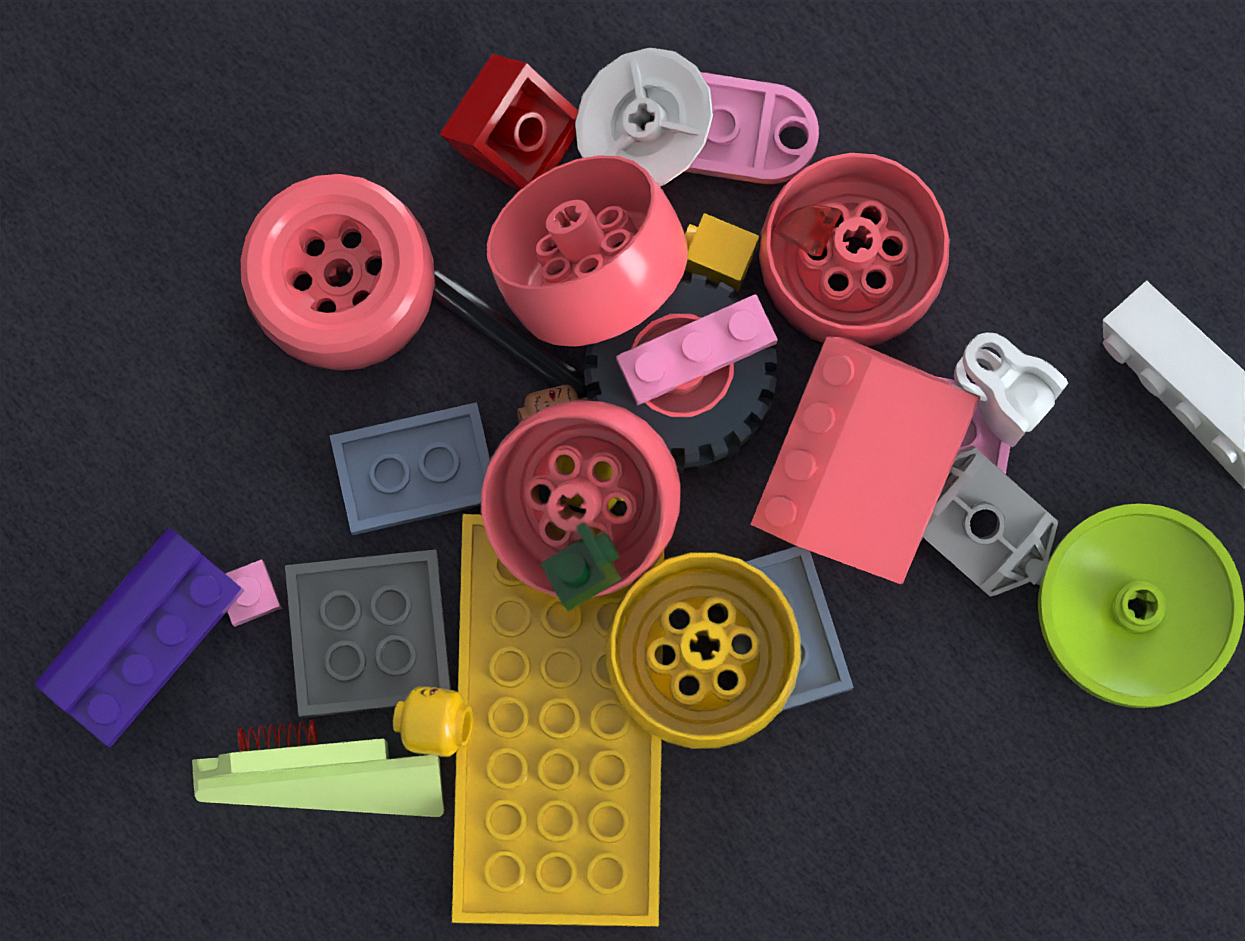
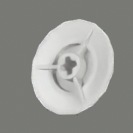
M646 48L623 54L600 70L583 94L575 121L578 150L583 158L604 155L620 156L633 160L647 170L659 186L665 185L689 168L706 143L713 118L710 88L698 67L675 51ZM650 114L655 117L654 122H649ZM642 123H646L645 131L640 128Z

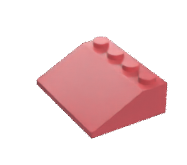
M826 337L751 525L798 547L902 584L981 396L847 337Z

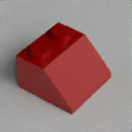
M492 54L441 131L440 136L468 161L515 190L520 191L535 178L558 165L576 137L575 121L578 110L527 63Z

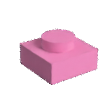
M262 559L226 573L228 577L244 589V592L227 611L234 627L282 608Z

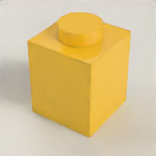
M704 213L699 226L690 224L685 233L688 251L685 270L693 274L707 276L708 280L717 284L723 282L738 292L756 252L759 236Z

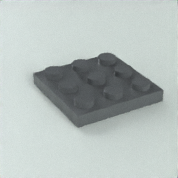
M436 549L285 565L298 716L300 718L395 708L399 701L405 702L409 693L418 686L451 690Z

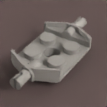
M969 446L958 451L922 537L989 596H994L1028 582H1032L1034 585L1037 583L1040 586L1051 552L1058 521L974 446ZM983 509L991 510L997 517V527L994 532L985 537L974 535L970 528V520L973 514Z

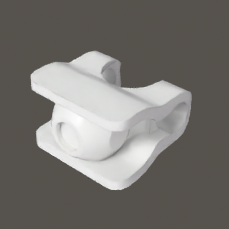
M983 333L976 336L966 347L963 357L957 363L954 370L956 386L981 396L977 407L980 409L986 425L999 439L1011 447L1018 443L1025 432L1032 431L1054 406L1055 400L1068 384L1064 376L1053 366L1042 359L1024 355L1007 339L997 333ZM982 347H991V348H993V349H995V350L998 351V353L1000 354L1001 358H999V357H998L997 355H995L994 353L988 351L987 349H981V348H982ZM978 363H981V364L987 366V368H988L989 370H986V369L980 367V365H979ZM966 373L978 386L970 383L966 376Z

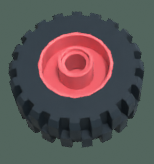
M692 274L691 281L680 280L674 292L661 307L643 322L618 336L598 343L588 344L585 353L584 374L586 397H588V400L603 401L625 408L645 420L665 442L675 461L677 473H683L684 468L697 467L698 471L712 468L713 462L722 458L725 461L738 454L739 448L745 442L750 443L758 433L761 423L766 419L777 378H775L777 367L776 349H772L770 346L710 374L702 375L693 381L677 386L674 390L637 406L616 361V356L739 302V300L733 297L734 288L723 282H720L718 288L706 284L707 276Z

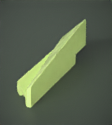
M385 739L235 752L219 755L218 758L192 760L194 794L199 802L441 817L444 813L439 756L426 755L389 759L388 742Z

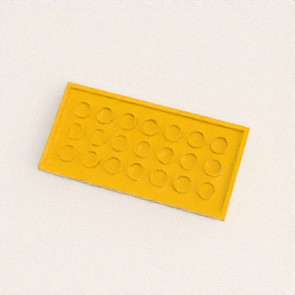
M463 514L458 693L462 695L465 705L471 706L473 721L468 743L464 747L459 746L456 751L452 923L658 927L661 739L646 731L626 712L612 688L606 666V637L611 617L625 591L634 582L613 593L592 597L568 611L561 604L557 596L538 591L518 579L499 560L487 538L482 515ZM552 520L550 521L559 532L564 535L566 534V530L556 526ZM595 526L591 527L596 535L602 532ZM664 551L660 556L659 560L653 566L664 561ZM663 646L658 647L654 654L656 662L662 665Z

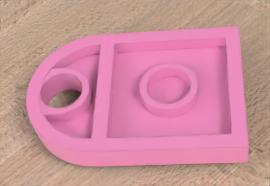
M700 72L710 88L713 118L704 147L684 172L760 184H778L794 178L808 166L816 151L819 126L813 108L801 94L779 84ZM786 127H799L805 132L807 143L800 149L786 148L780 141V132Z

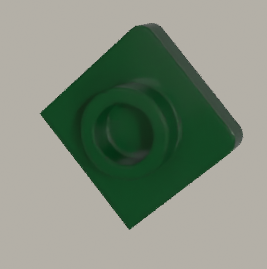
M585 521L576 526L582 537L581 539L540 563L561 604L568 611L622 580L613 563L620 558L613 542L605 531L596 535Z

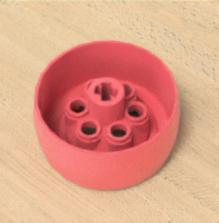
M847 153L824 158L804 168L784 185L771 204L761 230L759 262L764 285L776 309L792 327L809 338L822 343L825 342L826 337H847L865 346L882 344L904 333L926 314L940 293L948 269L950 240L942 209L933 192L915 173L896 161L875 154ZM861 213L872 216L879 223L875 225L869 219L861 217ZM834 214L842 215L843 222L839 227L832 228L825 224L824 219ZM850 237L861 238L867 244L868 250L860 248L857 254L851 253L847 250L849 242L843 241ZM888 239L895 241L899 248V255H887L882 249V243ZM814 243L822 244L826 248L827 256L819 261L812 260L808 256L807 248ZM874 271L880 272L886 280L885 285L882 288L873 289L867 285L866 276ZM842 274L847 278L848 287L840 292L834 291L828 283L831 275Z
M597 155L576 159L557 166L535 178L516 193L501 210L491 228L487 241V260L494 279L509 308L538 339L561 346H581L598 343L618 336L643 322L658 310L674 292L684 274L688 258L687 241L684 231L667 196L647 170L635 161L620 156ZM623 241V243H622L621 245H619L618 247L613 248L614 245H616L617 243ZM596 267L592 272L586 273L589 269Z
M343 174L322 175L292 184L274 196L257 214L246 235L241 255V283L250 311L268 338L288 355L315 367L337 371L362 369L385 361L403 349L419 331L429 312L435 284L434 260L423 228L409 208L388 190L360 177ZM358 232L362 237L361 243L353 249L346 248L343 245V239L346 234ZM315 239L322 240L325 243V249L322 254L310 256L307 253L308 244ZM375 258L382 259V268L378 275H370L367 272L369 262ZM347 271L352 277L347 285L333 287V283L340 281L341 272ZM302 274H308L312 277V285L305 291L297 290L294 287L295 279ZM325 301H331L336 305V311L332 313L318 312V308Z
M574 400L546 407L525 418L501 441L491 458L481 494V515L487 538L499 560L521 581L538 591L557 596L540 563L582 538L576 526L585 521L590 527L595 526L601 531H605L620 555V558L613 563L622 580L594 596L596 597L613 593L631 584L659 560L673 536L680 511V481L675 461L663 439L645 420L625 408L603 401ZM567 454L573 458L575 469L572 473L565 474L558 469L557 461L559 455ZM598 461L608 462L612 466L613 475L611 479L602 480L596 476L594 467ZM539 484H544L551 490L548 503H542L539 498ZM576 494L581 495L585 500L581 508H587L586 513L581 514L572 511L568 506L567 497L572 498ZM619 497L624 499L627 504L625 515L616 516L611 513L608 504L611 498ZM552 520L556 526L566 530V534L564 535L559 532L550 521Z

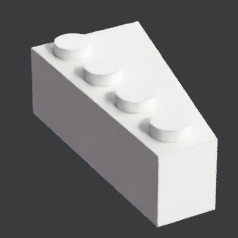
M1145 281L1103 319V345L1114 359L1122 364L1126 362L1131 367L1145 388L1160 398L1245 489V371L1148 281Z

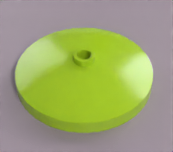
M1126 504L1106 509L1087 518L1062 539L1050 556L1042 575L1038 595V613L1042 634L1052 657L1061 670L1075 684L1089 694L1115 705L1130 708H1152L1175 703L1199 692L1221 673L1234 654L1240 639L1244 621V595L1240 576L1228 551L1216 536L1200 522L1184 513L1164 506ZM1136 600L1143 606V614L1140 618H1135L1134 611L1128 609L1129 601Z

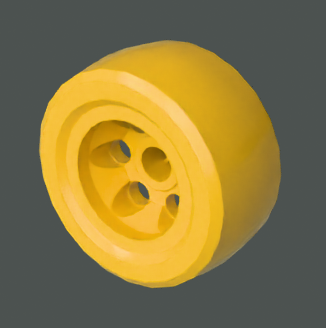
M687 553L665 559L648 569L625 591L612 614L606 637L607 670L612 688L626 712L646 731L668 743L688 748H719L741 742L764 729L786 704L795 687L801 663L800 632L794 611L781 589L761 570L739 558L719 553ZM711 606L723 608L728 612V619L722 624L712 623L707 616L708 609ZM677 610L685 611L690 617L689 625L682 630L673 628L669 622V616ZM745 635L751 640L752 649L749 653L741 655L733 651L731 643L735 636ZM698 636H708L709 641L717 643L718 652L713 650L711 653L713 659L702 661L700 653L690 651V642L697 643ZM663 645L670 646L676 654L673 663L667 666L660 665L654 657L657 648ZM725 670L732 671L738 678V685L730 691L723 690L717 683V676ZM685 676H693L700 684L699 691L693 696H685L679 690V681Z

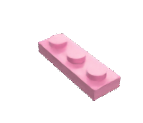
M755 294L616 356V361L638 406L674 390L677 386L693 381L702 375L710 374L777 344V337Z

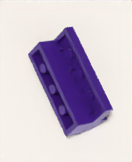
M168 527L34 684L62 710L69 713L106 746L111 748L239 598L244 589Z

